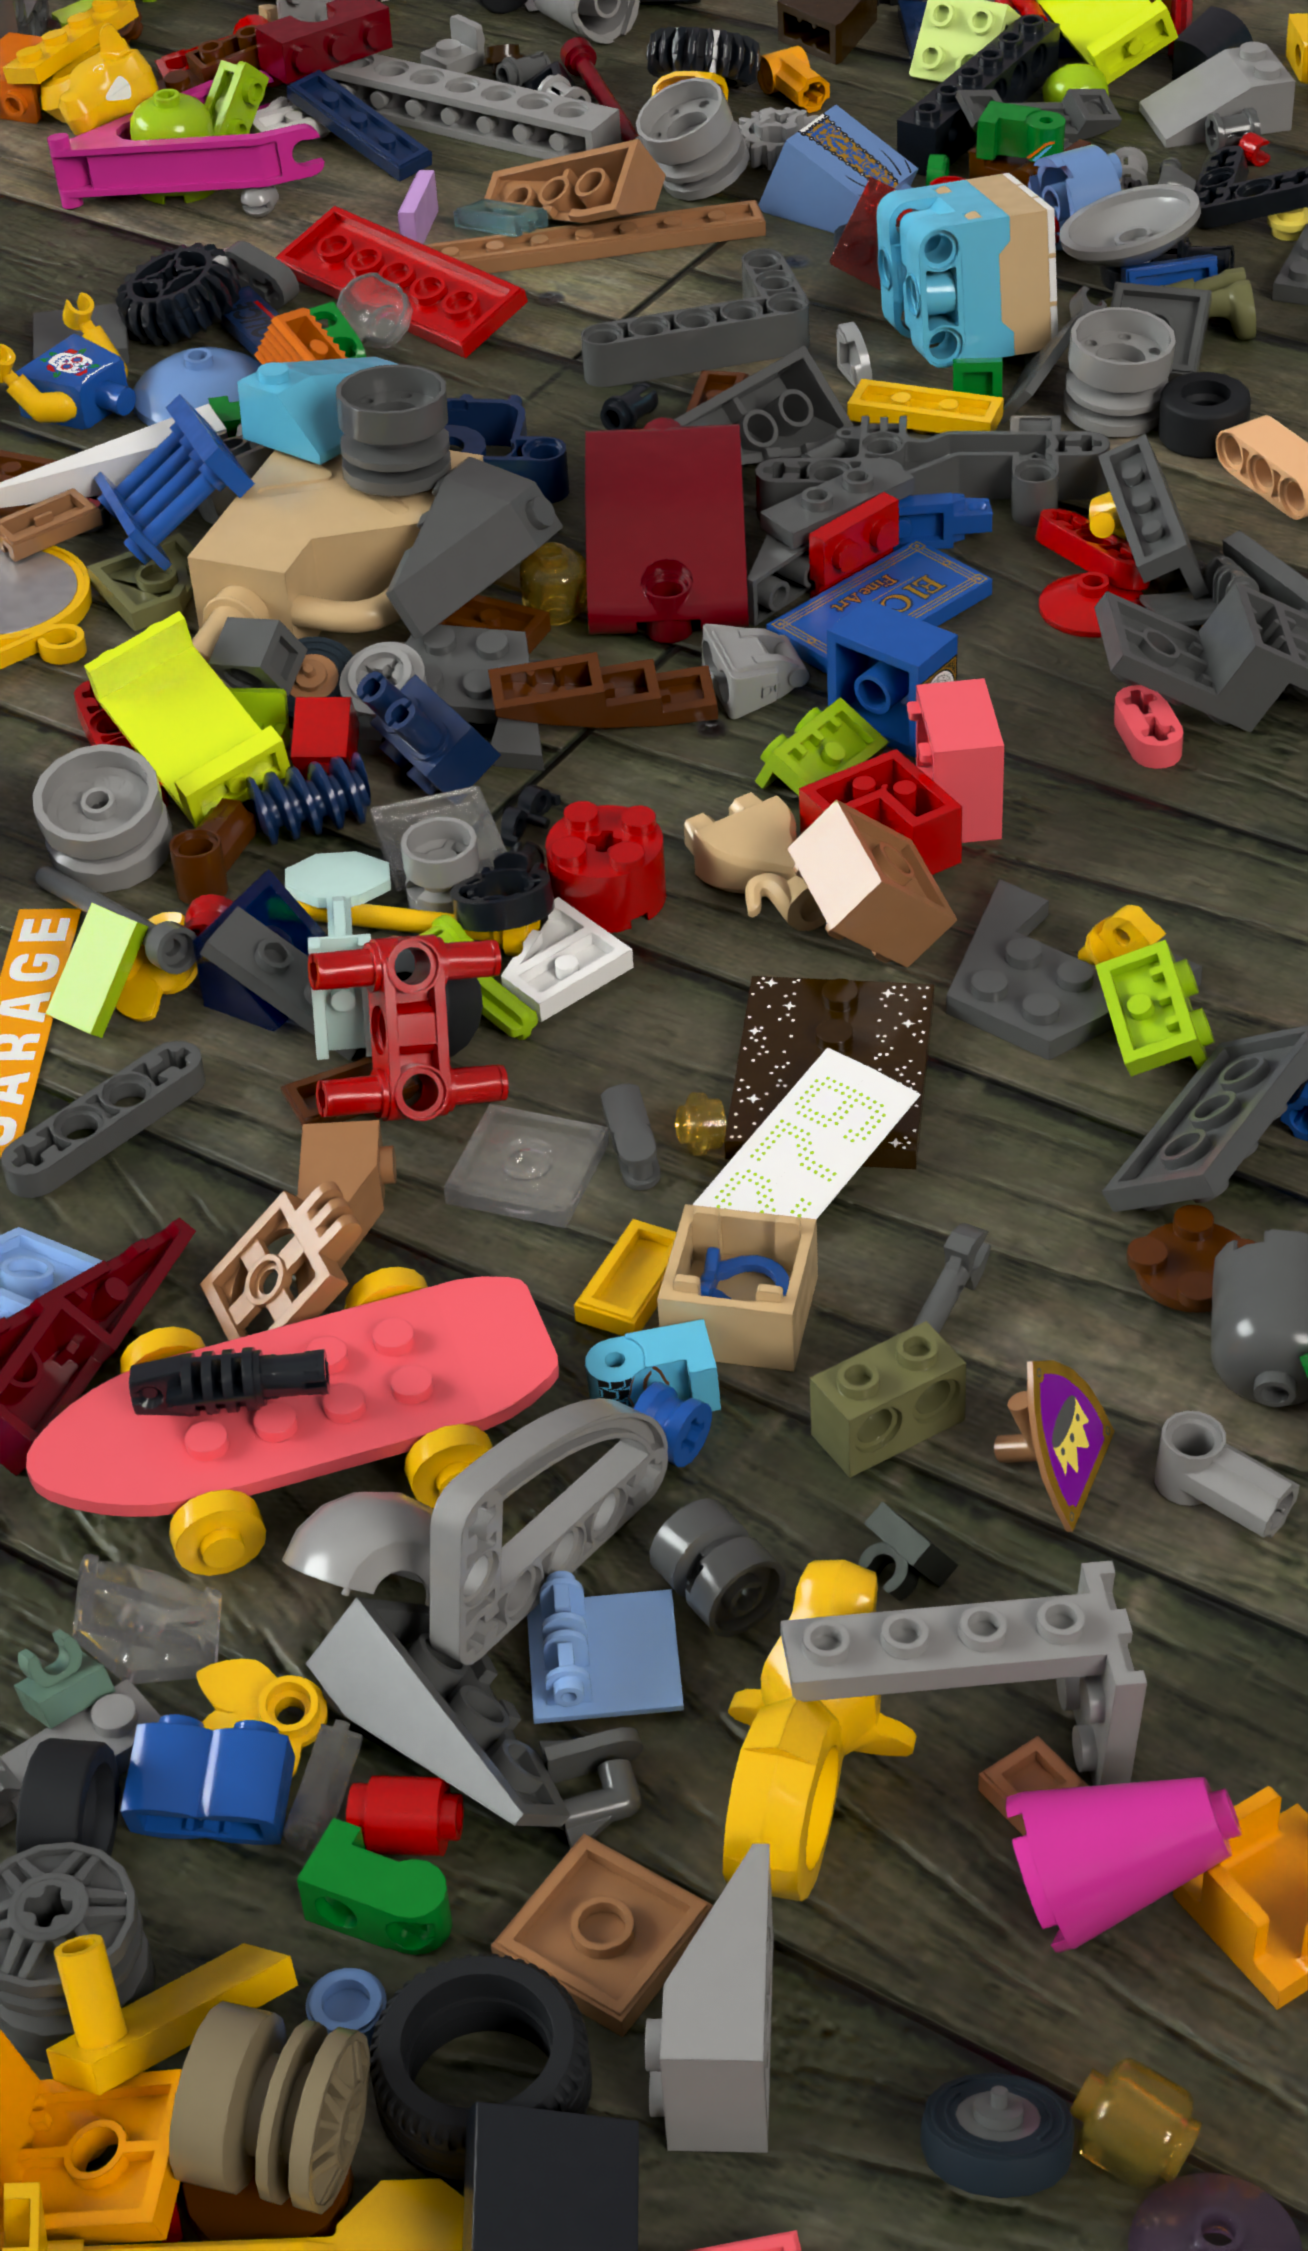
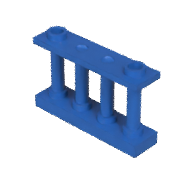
M181 394L166 407L175 421L170 427L172 433L118 486L110 481L101 471L94 477L102 491V494L97 499L120 521L129 536L123 542L125 546L144 565L152 559L164 571L172 563L160 543L215 489L221 492L228 486L241 498L255 484L216 430Z

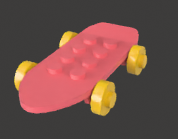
M399 1266L382 1268L364 1276L353 1285L346 1297L345 1309L207 1347L202 1338L193 1331L174 1326L157 1328L140 1335L127 1346L120 1358V1375L90 1390L69 1405L34 1440L27 1453L26 1469L29 1481L36 1493L51 1502L75 1510L122 1517H155L175 1514L170 1522L169 1537L175 1557L181 1567L193 1574L213 1576L226 1574L249 1563L259 1554L265 1544L266 1528L255 1500L250 1497L255 1494L408 1452L405 1458L404 1471L417 1501L434 1508L437 1499L449 1482L480 1456L493 1448L488 1434L484 1431L513 1418L535 1403L553 1386L559 1377L558 1355L528 1286L520 1279L481 1276L456 1279L428 1287L424 1277L413 1269ZM246 1347L262 1350L263 1355L303 1353L318 1349L326 1350L330 1375V1394L279 1397L278 1399H268L267 1405L260 1406L259 1410L248 1411L246 1406H242L239 1412L228 1413L226 1408H222L219 1414L208 1415L206 1410H201L199 1416L191 1417L137 1415L132 1406L129 1392V1376L132 1365L184 1353H194L196 1357H201L202 1352L214 1351L216 1355H221L222 1350L234 1349L236 1353H242V1348Z

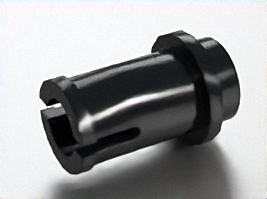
M640 382L621 396H611L602 406L600 413L602 424L607 430L633 429L637 420L657 408L658 395L656 391L652 390L646 396L641 397L640 395L647 391L651 385Z

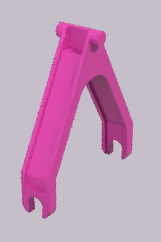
M259 70L269 77L268 83L274 82L273 78L267 72ZM213 80L181 93L196 97L205 104ZM270 103L259 106L258 110L268 107ZM131 113L69 139L67 133H57L47 137L59 195L64 209L82 206L84 204L83 197L267 187L317 175L322 171L325 162L322 158L303 163L293 159L292 151L298 142L320 137L311 125L305 123L256 134L134 141L131 140L130 118L133 114Z

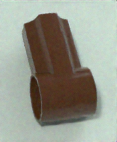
M222 798L216 807L210 809L196 828L180 832L171 839L169 849L178 898L184 903L191 904L194 899L202 895L214 894L225 896L229 887L226 873L258 832L256 815L249 812L240 800Z

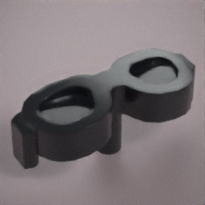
M535 785L526 787L519 796L517 808L508 806L504 811L501 821V845L512 848L521 839L527 824L548 829L550 819L543 817V815L548 812L552 805L558 806L561 804L560 795Z

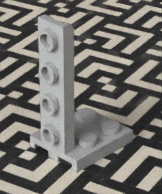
M1112 1560L1082 1563L1078 1592L1073 1595L783 1620L780 1624V1634L792 1696L796 1700L803 1702L1056 1679L1060 1706L1063 1711L1073 1710L1077 1724L1074 1725L1072 1731V1746L1076 1767L1079 1772L1089 1771L1093 1786L1131 1782L1147 1680L1144 1670L1135 1671L1128 1649V1643L1132 1641L1133 1632L1126 1608L1117 1609L1112 1593L1115 1569Z

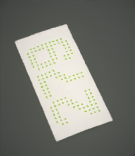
M827 1047L693 1205L817 1219L921 1094Z

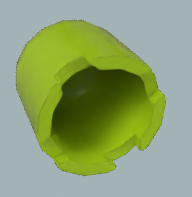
M175 89L156 91L152 97L136 107L130 118L131 140L134 141L214 136L208 108L196 97L179 93ZM218 190L140 195L144 199L158 204H165L164 196L174 197L183 195L185 203H192L207 198Z

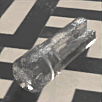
M336 1719L333 1727L321 1724L283 1831L285 1840L294 1848L304 1852L312 1853L333 1818L337 1819L363 1741L362 1734L349 1731L350 1723L344 1720Z

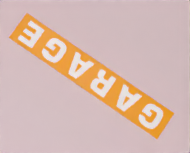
M79 908L19 909L0 975V1159L4 1149L24 1135L54 1017L45 1013L71 953L81 914Z

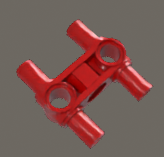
M434 934L404 937L393 935L386 938L372 939L364 944L363 949L311 953L308 957V977L313 990L366 987L369 999L373 1070L370 1076L319 1080L316 1085V1102L320 1116L335 1117L374 1113L376 1118L382 1119L384 1122L406 1119L427 1121L438 1116L448 1115L449 1112L454 1110L455 1105L506 1100L509 1092L507 1072L503 1065L451 1068L445 989L448 980L499 976L501 971V952L497 941L483 940L444 943L442 938L436 937ZM408 948L414 955L415 970L406 981H401L396 975L395 960L400 952ZM418 1075L423 1085L422 1095L418 1102L408 1107L402 1095L403 1086L410 1077Z

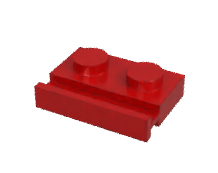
M882 492L809 533L810 579L815 581L816 587L815 590L810 592V599L893 552V547L899 544V499Z

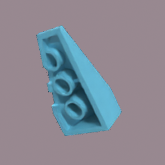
M378 357L263 364L258 367V371L237 381L243 439L322 465L341 454V437L344 433L339 429L336 386L346 376L359 370L379 365H396L397 363Z

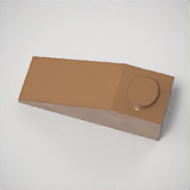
M380 1120L303 1124L297 1197L305 1201L318 1185L323 1182L333 1181L339 1186L343 1199L348 1202L353 1215L362 1227L360 1238L338 1261L340 1268H342L384 1211L385 1184H396L394 1145L383 1146ZM309 1260L295 1273L298 1296L315 1278V1271Z

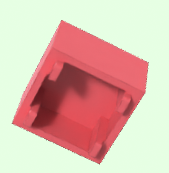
M985 678L916 685V701L907 703L909 720L916 721V766L962 806V843L1002 839L1004 743Z

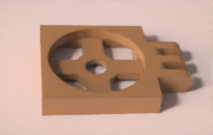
M327 1181L321 1183L305 1201L283 1191L200 1283L228 1341L248 1336L249 1334L245 1328L263 1308L268 1309L274 1320V1323L268 1330L319 1317L349 1284L338 1261L360 1238L362 1227L353 1215L348 1202L343 1199V1194L335 1182ZM294 1233L295 1236L277 1256L270 1253L267 1247L271 1243L285 1235ZM309 1260L315 1271V1278L295 1299L290 1290L292 1276ZM277 1271L278 1279L275 1287L269 1294H265L264 1283L266 1278L272 1272Z

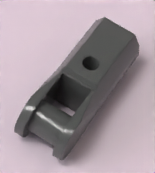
M630 1083L612 1086L600 1094L604 1117L614 1151L617 1153L623 1181L627 1187L633 1190L650 1189L660 1181L661 1171L656 1156V1142L639 1086Z

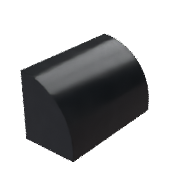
M1214 6L1209 7L1174 40L1172 80H1176L1225 49L1238 48L1243 43L1253 42L1246 25L1228 10Z

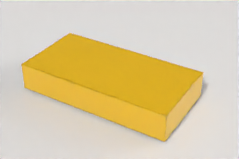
M632 1219L575 1302V1321L620 1336H625L626 1333L642 1331L658 1306V1294L677 1232Z

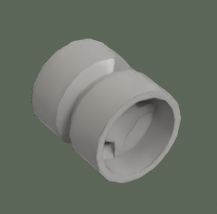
M434 817L425 819L410 826L403 834L400 843L403 869L407 877L405 884L408 908L454 914L450 896L451 889L459 882L479 874L480 860L477 836L473 827L465 821L456 818Z

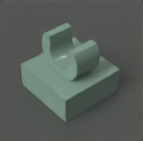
M60 1629L52 1633L54 1641L59 1648L58 1658L45 1668H42L37 1655L25 1648L18 1652L19 1667L27 1678L14 1685L24 1710L50 1729L95 1704L101 1697L116 1691L105 1666L82 1652L79 1643Z

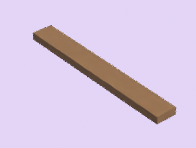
M748 200L425 245L490 274L766 236V221L757 201Z

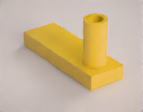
M88 1934L63 1942L55 1948L54 1956L75 2034L46 2049L53 2079L99 2096L190 2046L197 2029L210 2009L220 2002L225 2001L258 2008L298 1986L291 1956L243 1943L121 2009L103 1937L97 1934Z

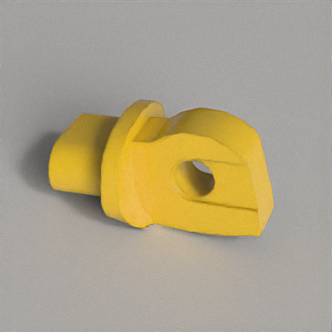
M1126 905L1117 910L1112 916L1097 923L1086 937L1085 945L1078 952V959L1095 966L1157 943L1166 933L1141 907Z

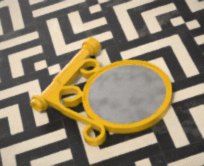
M54 545L14 562L10 558L9 552L4 553L0 550V670L37 653L40 654L43 661L56 665L76 662L87 653L85 633L77 625L83 620L92 603L91 583L86 566L71 552Z

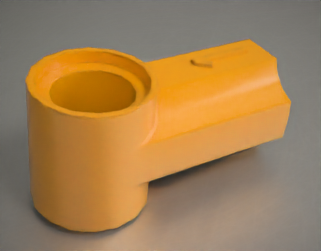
M797 45L761 56L757 80L764 93L772 94L780 91L800 108L807 110V113L821 110L825 100L830 97V83L810 68L808 57L802 47Z

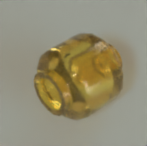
M551 542L543 544L521 562L520 584L523 606L550 612L551 625L569 623L584 611L587 606L586 560L579 552L567 548L561 543Z
M1131 2057L1118 2061L1107 2076L1092 2068L1070 2108L1072 2116L1082 2121L1077 2135L1079 2153L1085 2159L1137 2189L1149 2188L1155 2184L1159 2177L1171 2184L1184 2164L1202 2127V2122L1192 2117L1194 2100L1191 2092L1160 2072Z

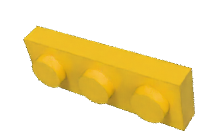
M861 379L847 403V415L851 421L861 422L862 416H869L870 423H880V417H888V423H899L900 416H907V429H912L919 434L943 433L947 431H995L1003 417L1004 398Z

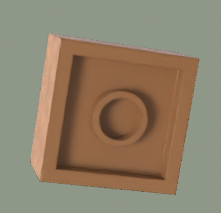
M837 799L787 848L795 862L793 870L796 876L804 879L827 922L825 930L828 935L837 940H842L846 937L872 950L875 958L884 963L892 960L908 968L957 921L955 914L913 841Z

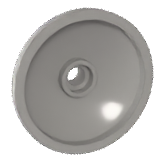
M1172 184L1146 185L1122 190L1102 197L1071 215L1061 227L1059 234L1061 245L1068 255L1088 264L1105 267H1127L1149 263L1152 259L1170 250L1192 230L1201 214L1198 195L1193 190Z

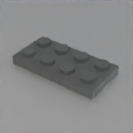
M1308 1025L1220 1043L1102 1190L1113 1212L1143 1208L1145 1211H1153L1169 1203L1193 1200L1195 1203H1204L1222 1194L1229 1185L1228 1179L1240 1163L1255 1152L1258 1148L1260 1137L1269 1125L1287 1110L1289 1099L1299 1086L1308 1080Z

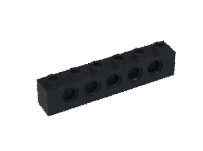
M1029 14L1021 16L897 119V152L919 168L916 174L926 176L930 154L947 155L949 157V166H951L977 143V132L972 129L955 97L958 90H996L1003 103H1023L1045 84L1046 79L1058 70L1060 24L1044 21V18L1039 15Z

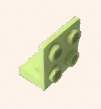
M928 0L909 71L910 76L915 79L942 83L1021 16L1008 4L985 0Z

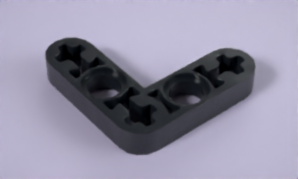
M1227 146L1210 153L1203 162L1194 190L1198 195L1201 206V214L1196 222L1197 227L1202 229L1216 228L1308 207V167L1246 181L1249 169L1242 147Z

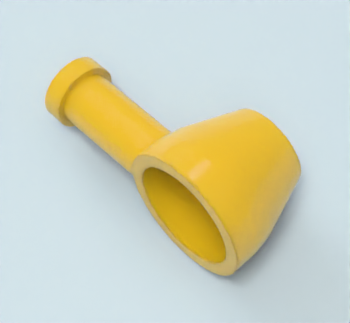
M1109 491L1094 497L1089 507V526L1093 535L1098 538H1107L1115 534L1127 540L1111 492Z

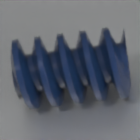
M358 752L352 754L350 770L343 759L336 756L330 759L328 775L321 764L314 761L308 765L306 780L295 766L288 767L286 770L284 785L272 771L264 775L262 790H260L253 778L250 776L246 778L248 797L252 813L257 818L258 829L260 832L263 831L272 846L278 845L279 827L283 826L286 827L294 841L300 839L301 822L307 821L316 835L322 834L323 817L326 816L331 818L338 830L344 829L345 812L347 811L353 813L360 825L366 824L367 807L371 805V793L364 762Z

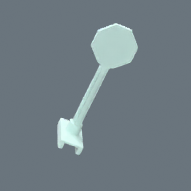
M352 851L314 854L285 868V892L287 897L317 908L327 909L328 936L309 937V955L311 953L363 949L364 944L370 942L371 934L353 935L351 908L364 904L391 890L389 862ZM366 987L318 991L311 988L317 1060L329 1059V1050L366 1048V1057L372 1056L369 999Z

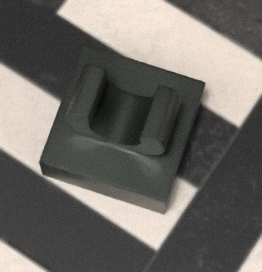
M883 1501L864 1522L884 1542L869 1546L862 1553L858 1565L876 1572V1576H878L888 1564L895 1563V1572L887 1580L883 1589L898 1601L906 1599L913 1593L918 1583L919 1572L941 1587L959 1566Z

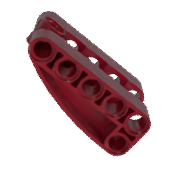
M662 417L653 419L643 429L586 431L585 519L589 635L637 633V622H645L646 634L650 639L660 643H675L687 639L692 634L693 620L701 621V630H703V625L705 624L749 628L740 424L682 427L679 422L671 418Z

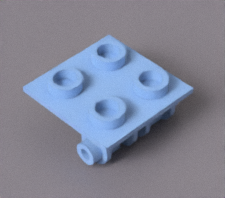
M568 1571L551 1573L547 1577L546 1583L540 1588V1603L527 1615L534 1724L683 1711L684 1704L672 1589L584 1597L583 1586L575 1580V1576Z

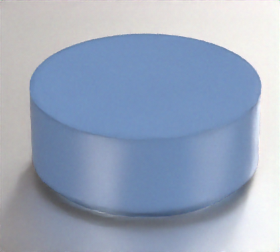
M343 1968L332 1971L321 1977L310 1989L306 1999L307 2019L324 2025L327 2028L328 2034L337 2027L360 2031L367 2036L368 2046L370 2047L375 2025L387 2004L385 1989L378 1978L365 1970Z

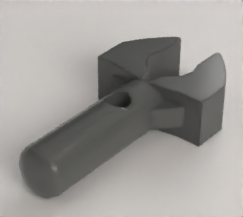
M962 1223L951 1232L943 1247L945 1267L916 1318L913 1327L927 1321L939 1334L964 1287L975 1290L984 1273L991 1249L990 1244L984 1243L989 1231Z

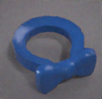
M709 1247L707 1249L704 1272L700 1277L701 1296L731 1299L724 1292L716 1289L718 1282L743 1272L765 1274L773 1280L776 1286L783 1288V1296H786L789 1276L783 1266L774 1260L758 1255H749L721 1261L720 1248Z

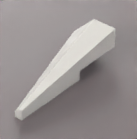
M209 404L195 409L216 432L227 430ZM166 419L0 482V508L36 504L72 488L76 489L85 498L100 496L102 491L94 477L101 471L110 481L118 486L172 433L170 427L175 423L174 419Z

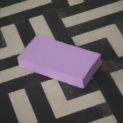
M419 170L416 173L398 211L400 234L424 244L438 213L434 170Z

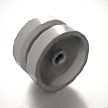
M108 744L77 748L56 759L40 775L32 794L34 814L40 831L45 837V844L51 863L56 870L96 892L107 893L128 889L150 878L165 863L170 852L169 843L173 838L171 821L166 805L162 800V792L156 771L143 755L125 746Z

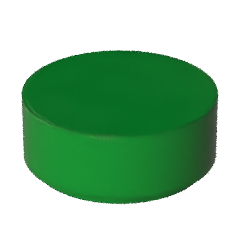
M929 155L926 186H929L930 182L936 178L949 176V157L947 155Z

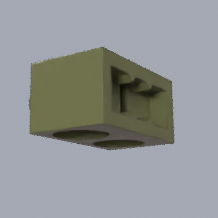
M927 1321L810 1377L811 1435L849 1478L965 1420L966 1362Z

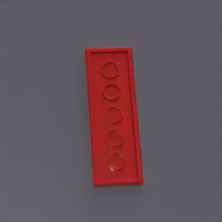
M333 206L275 257L292 270L297 281L465 359L528 302L523 288L337 206Z

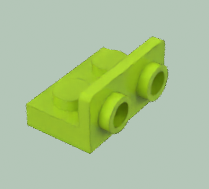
M840 697L824 711H821L818 707L810 710L798 723L794 730L795 734L790 738H787L784 734L776 737L760 756V759L765 764L755 782L762 789H765L777 778H780L799 796V788L881 755L889 741Z
M1165 939L1095 965L1123 1061L1131 1077L1188 1056L1192 1057L1198 1070L1208 1059L1204 1046L1215 1043L1203 1008L1192 1009L1189 997L1198 994L1199 989L1187 958L1176 962Z

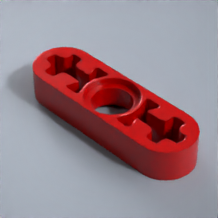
M1054 508L1041 511L1035 536L1037 542L1088 572L1105 574L1109 578L1110 585L1127 590H1145L1149 587L1150 581L1144 583L1127 541L1115 534L1107 538L1096 537L1090 530V520L1075 512Z

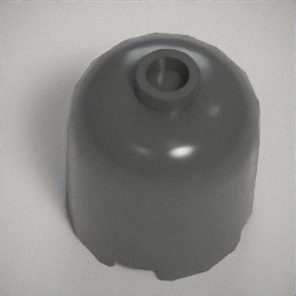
M1266 1230L1264 1242L1246 1244L1240 1248L1237 1246L1238 1241L1233 1240L1223 1247L1215 1257L1211 1318V1359L1213 1367L1226 1387L1241 1398L1270 1407L1304 1404L1308 1402V1378L1299 1356L1308 1353V1234L1299 1231Z

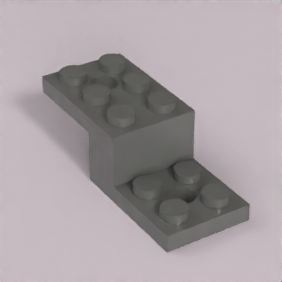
M1235 582L1199 631L1108 591L1105 592L1094 607L1110 671L1120 681L1131 686L1140 684L1154 690L1174 705L1182 706L1186 704L1200 710L1220 725L1228 726L1232 724L1251 733L1288 684L1299 693L1308 696V614L1238 582Z

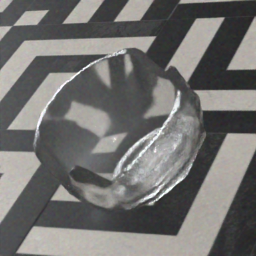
M367 273L353 278L340 291L336 304L358 335L363 346L374 350L387 349L397 344L408 331L413 314L408 295L403 292L400 285L384 279L378 273Z

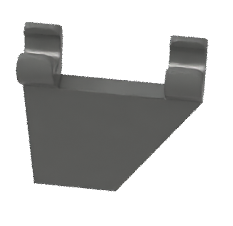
M1084 285L1070 299L1071 320L1041 351L1023 354L1025 367L1004 403L1001 423H1006L1010 416H1013L1034 395L1068 347L1071 329L1077 319L1090 311L1107 307L1103 300L1097 305L1092 304L1088 300L1086 293L1089 291V288Z

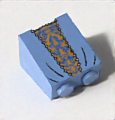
M834 105L785 141L758 206L766 214L834 233L841 225L855 221L870 220V214L877 213V207L881 199L889 192L912 188L911 184L919 168L839 106Z

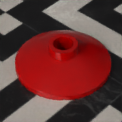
M1100 572L1078 573L1059 578L1045 587L1039 598V612L1047 624L1063 633L1087 638L1102 637L1094 607L1106 591L1139 606L1146 607L1139 601V595H1143L1141 590H1127L1110 585L1109 578Z

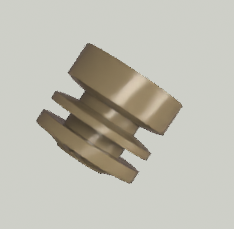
M225 2001L211 2008L194 2036L184 2061L175 2094L169 2132V2161L174 2178L186 2184L237 2195L249 2185L255 2174V2182L260 2199L268 2203L282 2205L291 2198L293 2207L322 2215L333 2205L340 2192L360 2140L370 2080V2051L367 2036L360 2031L344 2027H337L328 2034L327 2028L324 2025L306 2019L295 2027L287 2041L283 2018L275 2012Z

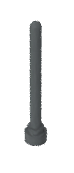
M43 866L37 870L35 880L41 888L87 913L91 903H94L148 926L142 945L145 946L148 960L158 968L170 974H180L190 969L196 962L200 944L198 937L192 930L174 921H164L156 925L53 867Z

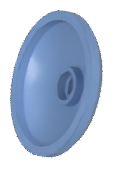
M199 347L175 353L150 367L137 381L133 388L136 394L134 412L143 423L151 426L172 418L166 407L179 394L194 409L209 404L208 398L228 396L229 402L239 401L237 381L258 371V367L262 364L244 353L217 347Z

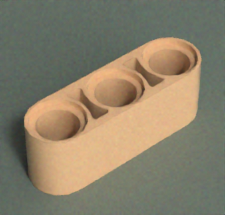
M1268 415L1260 416L1219 432L1216 438V452L1222 466L1231 475L1294 520L1308 517V442Z

